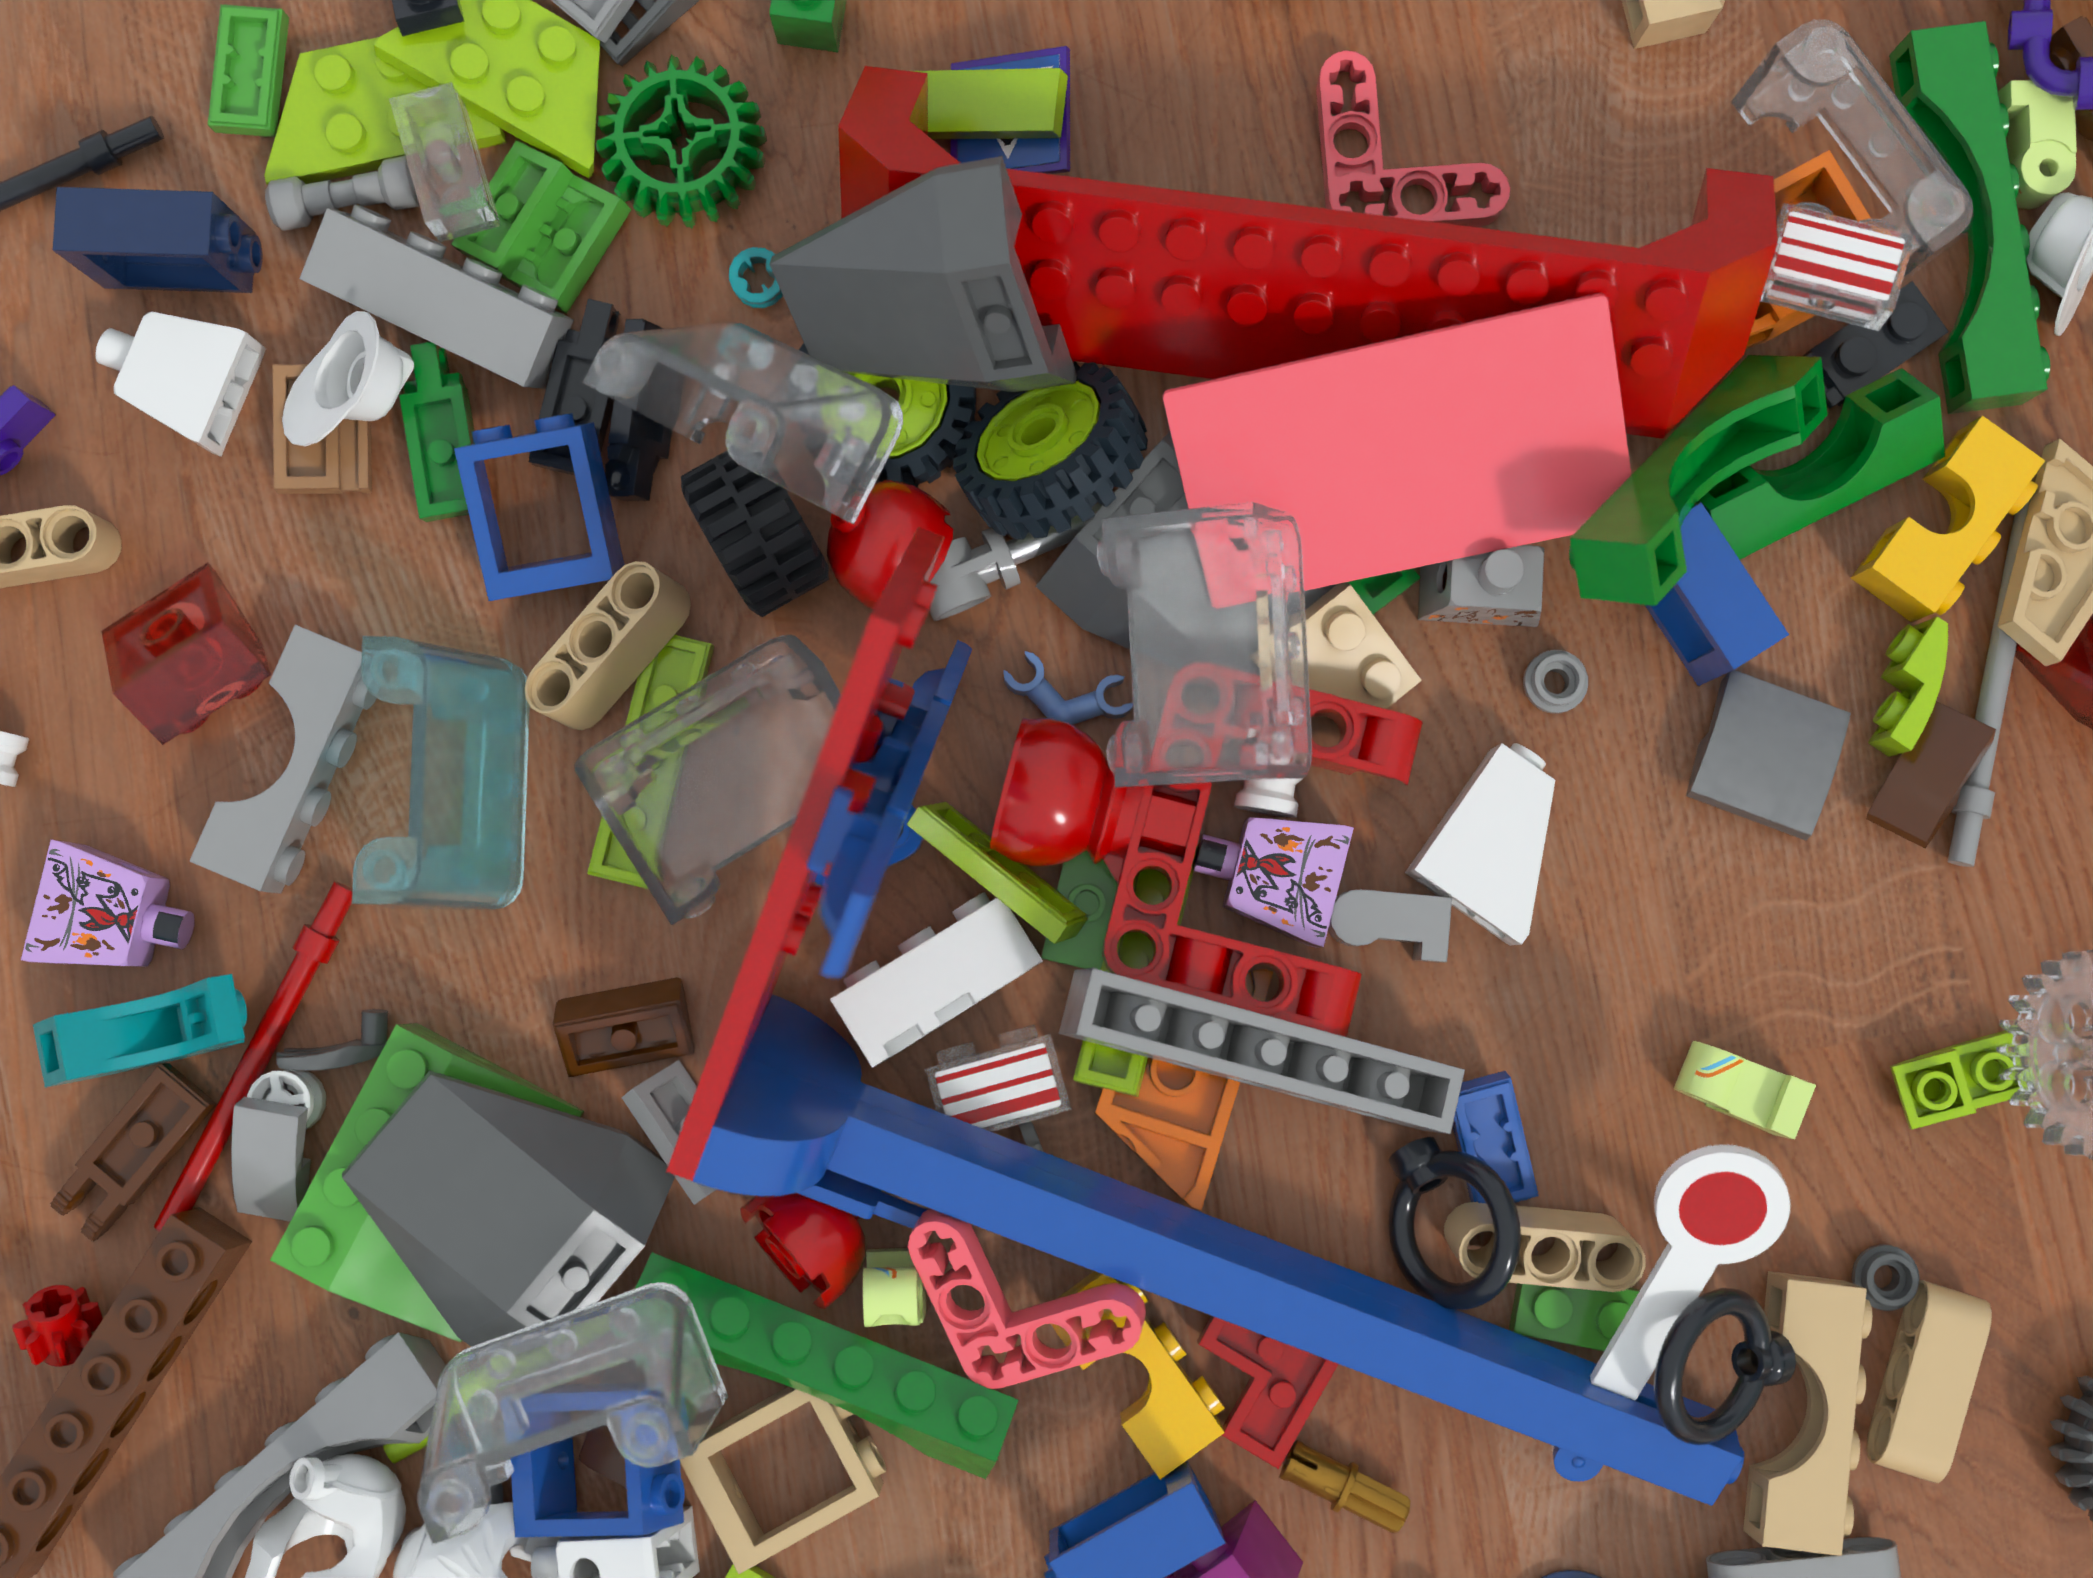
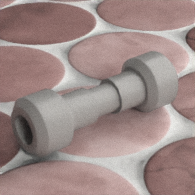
M405 156L385 159L380 164L378 171L353 175V179L333 183L331 180L305 184L293 176L272 180L265 190V200L270 218L274 225L283 231L308 227L313 217L325 214L327 208L338 210L341 207L355 204L364 207L385 202L394 210L420 206ZM415 161L423 192L425 195V188L421 171L419 169L417 162Z

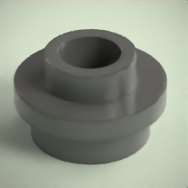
M1887 1244L1874 1245L1865 1249L1854 1262L1851 1276L1852 1283L1867 1289L1866 1299L1870 1301L1871 1307L1884 1311L1897 1310L1906 1306L1916 1295L1919 1287V1271L1915 1261L1904 1250ZM1887 1265L1892 1272L1891 1282L1884 1288H1878L1874 1281L1875 1272L1879 1267Z

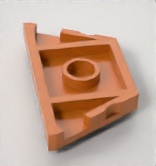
M1259 969L1247 973L1245 986L1248 993L1254 999L1265 1002L1273 971ZM1148 1058L1139 1096L1135 1097L1102 1088L1094 1114L1189 1207L1202 1211L1240 1082Z

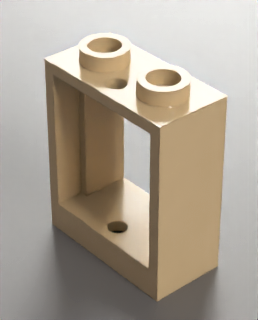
M788 1386L687 1442L679 1452L680 1463L738 1574L879 1497L884 1483L880 1475L887 1471L886 1465L872 1438L867 1436L862 1440L860 1439L849 1418L853 1413ZM810 1401L854 1485L764 1534L720 1450Z

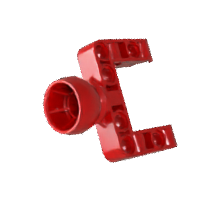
M1193 663L1184 666L1172 679L1165 696L1153 747L1127 761L1125 755L1120 754L1108 762L1099 744L1087 733L1071 723L1052 718H1023L1007 769L992 831L990 849L996 850L1012 861L1030 866L1060 864L1070 861L1086 850L1093 864L1104 861L1117 883L1102 947V957L1110 973L1347 1037L1362 977L1361 973L1177 925L1222 743L1226 744L1228 740L1234 739L1277 750L1275 757L1347 775L1357 771L1396 779L1408 786L1423 722L1404 713L1341 698L1336 695L1210 663ZM1193 684L1209 688L1216 700L1215 709L1204 715L1188 711L1183 705L1181 691ZM1316 716H1326L1332 719L1340 731L1338 744L1332 747H1322L1316 744L1310 738L1308 732L1309 720ZM1176 746H1187L1193 749L1200 760L1199 772L1188 778L1174 775L1167 768L1165 762L1166 752ZM1147 869L1156 870L1165 876L1169 884V894L1165 901L1156 905L1146 904L1135 895L1133 880L1139 872ZM1139 932L1146 935L1151 941L1153 957L1146 967L1140 969L1130 968L1119 959L1117 944L1124 934ZM1256 964H1264L1271 967L1279 979V988L1276 995L1266 1002L1254 999L1248 993L1245 986L1246 975L1249 969Z

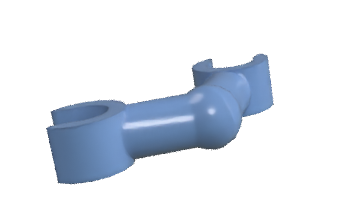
M1025 651L1026 661L1036 672V676L1031 682L1025 684L1018 683L1011 674L1003 670L1004 682L1008 689L1017 695H1027L1047 718L1074 725L1100 715L1111 719L1123 718L1134 707V703L1112 707L1104 700V692L1110 687L1122 684L1125 676H1107L1098 684L1096 691L1065 701L1044 678L1043 663L1035 654Z

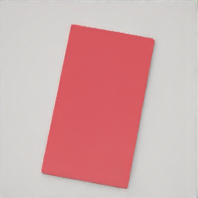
M1602 293L1168 389L1163 393V402L1211 606L1214 609L1570 536L1631 476L1609 306L1606 296Z

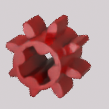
M53 1285L39 1290L28 1302L22 1304L27 1320L13 1324L12 1329L20 1350L28 1351L32 1365L36 1366L44 1361L50 1366L63 1367L75 1363L92 1337L91 1332L97 1329L103 1320V1316L98 1302H90L86 1288L80 1287L74 1290L66 1285Z

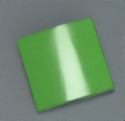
M516 140L489 183L497 214L488 202L484 191L451 245L470 259L498 270L502 273L503 279L520 289L522 285H527L558 300L556 309L567 314L632 209L618 196L575 176L562 162Z

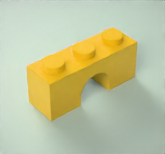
M1983 415L1956 432L1945 447V457L1936 461L1922 479L1938 490L1949 504L1951 520L1946 533L1938 534L1931 532L1912 518L1907 517L1884 531L1851 576V579L1910 622H1915L1934 613H1937L1939 616L1944 614L1962 594L1965 585L1959 579L1971 563L1974 565L1980 564L1999 543L2002 535L1995 530L2007 513L2014 515L2020 511L2037 490L2038 485L2032 481V478L2045 460Z
M1096 1271L1058 1297H1065L1104 1284L1118 1283L1129 1286L1136 1291L1144 1301V1304L1149 1301L1142 1289ZM1104 1309L1101 1321L1112 1319L1119 1328L1124 1327L1127 1317H1115L1110 1309ZM1145 1316L1139 1340L1132 1348L1123 1353L1136 1357L1144 1364L1149 1372L1148 1384L1142 1396L1120 1412V1418L1123 1428L1161 1480L1225 1433L1219 1418L1216 1416L1225 1407L1203 1376L1192 1382L1178 1361L1186 1356L1187 1353L1167 1324L1163 1322L1154 1328ZM1051 1324L1066 1346L1070 1345L1071 1339L1067 1331L1059 1325ZM1092 1326L1085 1328L1087 1338H1089ZM1095 1361L1082 1364L1080 1367L1084 1370Z

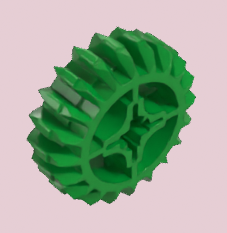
M671 54L667 62L668 70L658 72L656 66L646 60L644 72L647 78L638 82L635 77L624 74L623 83L628 94L623 96L608 93L607 103L615 114L598 116V126L601 132L607 135L596 141V149L600 157L607 159L602 165L601 170L608 182H617L614 191L624 202L634 199L633 208L637 215L643 218L656 209V217L659 223L668 227L673 221L676 212H680L684 225L693 228L696 223V212L704 210L708 219L717 223L720 216L716 205L724 200L729 207L738 209L741 202L735 188L739 187L744 190L754 191L756 180L749 170L764 168L765 157L763 152L757 149V147L765 144L767 135L764 127L756 124L761 118L759 107L756 102H746L749 94L742 82L737 81L729 84L730 77L728 71L721 65L707 75L704 60L696 56L688 70H683L679 58ZM688 102L703 104L716 110L729 123L715 124L713 118L702 119L693 116ZM664 108L659 119L644 125L654 113ZM681 122H683L686 132L691 140L686 138L688 146L681 148L682 163L672 144L678 146L675 139L682 136ZM721 159L713 170L699 178V172L706 163ZM649 160L651 165H666L670 167L675 176V183L659 181L648 176L635 165V161Z

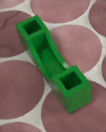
M1900 368L1846 395L1840 416L1827 438L1808 456L1795 464L1776 470H1758L1747 466L1714 486L1696 502L1694 507L1702 502L1739 560L1944 458L1945 447L1940 396L1906 370Z

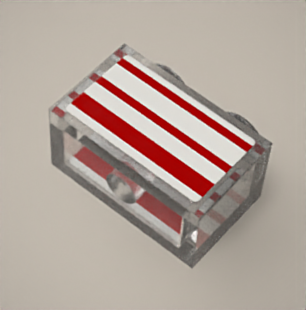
M450 82L390 98V105L425 224L437 240L443 242L501 226L467 107L453 83Z
M1801 202L1795 205L1783 203L1776 216L1778 244L1760 301L1879 331L1895 310L1915 235L1899 232L1894 224L1881 219L1868 218L1855 221L1835 216L1829 208L1817 203Z
M1035 1025L999 1034L998 1038L1001 1047L976 1054L973 1042L937 1051L936 1055L939 1064L925 1068L936 1111L990 1132L1071 1110L1051 1033L1038 1037Z

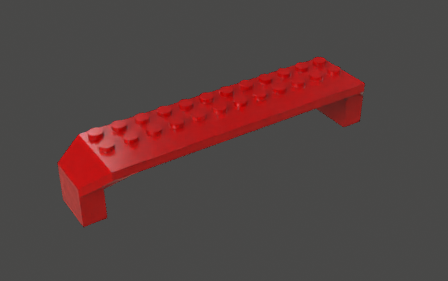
M865 66L838 125L841 219L935 168L960 164L958 160L928 136V73ZM1706 168L1691 226L1640 248L1007 169L1022 213L1014 244L1016 254L1041 325L1060 324L1072 361L1094 362L1101 365L1217 379L1602 293L1608 300L1626 434L1663 439L1744 355L1778 244L1773 176Z

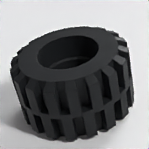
M748 438L681 476V488L686 502L720 563L751 611L760 617H764L829 580L828 563L760 445Z

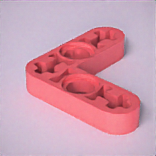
M1346 50L1333 54L1325 61L1318 77L1316 94L1326 209L1352 212L1351 207L1340 205L1346 202L1350 191L1359 192V198L1363 202L1380 201L1384 192L1383 188L1388 187L1391 189L1388 198L1390 217L1478 228L1490 225L1498 219L1509 200L1510 186L1504 173L1491 164L1470 163L1383 169L1376 75L1373 65L1365 56L1358 52ZM1342 71L1349 72L1350 81L1361 82L1356 84L1352 95V111L1341 113L1344 104L1342 88L1340 85H1331L1336 82L1338 73ZM1346 129L1357 130L1366 138L1368 150L1360 157L1346 158L1335 149L1333 142L1335 135ZM1445 183L1452 184L1450 196L1468 194L1474 183H1481L1484 193L1494 194L1489 199L1485 208H1478L1475 198L1465 197L1455 199L1451 207L1452 212L1445 211L1448 197ZM1411 185L1424 186L1433 194L1434 208L1422 215L1407 211L1402 205L1400 198L1402 190ZM1385 203L1369 204L1365 207L1363 213L1383 216Z
M928 1209L920 1216L909 1236L908 1250L911 1260L963 1370L970 1380L985 1388L998 1389L1123 1353L1132 1348L1140 1338L1146 1316L1145 1304L1140 1295L1129 1286L1118 1283L1104 1284L1012 1312L970 1223L933 1209ZM935 1230L941 1239H953V1244L948 1254L941 1242L930 1244L928 1239L932 1231ZM950 1261L953 1268L944 1274V1271ZM958 1285L972 1286L983 1296L985 1306L972 1311L963 1309L954 1302L950 1291ZM1104 1309H1110L1115 1317L1126 1316L1124 1327L1118 1328L1112 1319L1101 1321ZM1043 1324L1059 1325L1067 1331L1071 1343L1061 1349L1047 1347L1037 1337L1036 1329ZM1092 1326L1089 1338H1087L1085 1328ZM1020 1335L1021 1345L1015 1347L1017 1339ZM985 1345H989L994 1353L1008 1351L1004 1362L999 1363L994 1355L983 1356L982 1352Z

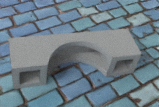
M294 625L269 681V684L287 704L293 719L295 742L290 762L281 777L264 792L246 800L215 802L189 862L262 892L281 894L285 885L289 886L295 881L304 864L305 851L301 848L310 827L317 826L329 808L331 792L327 791L333 775L337 767L342 768L346 765L355 749L357 734L353 730L363 709L367 710L374 704L381 690L383 677L379 674V671L383 665L382 661L298 625Z

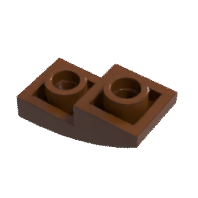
M1936 701L1918 741L1912 751L1900 755L1871 805L1866 819L1926 849L1957 804L1961 788L1992 745L1996 729Z

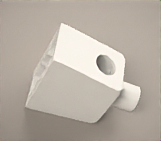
M148 312L143 316L135 337L113 328L107 329L98 341L96 360L99 364L120 371L114 384L115 395L209 452L221 457L266 352V348L247 332L237 328L157 312Z
M692 1506L683 1507L684 1523L646 1535L562 1537L557 1541V1545L537 1547L531 1559L532 1578H693L700 1572Z

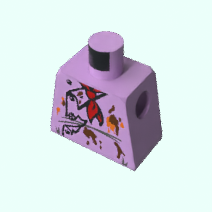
M1249 817L1244 821L1239 843L1203 834L1194 871L1229 880L1223 902L1224 908L1307 946L1315 948L1324 947L1354 828L1345 825Z
M51 840L21 960L40 963L148 966L152 961L156 944L184 949L187 946L194 929V914L190 911L165 906L170 888L169 879L87 845Z

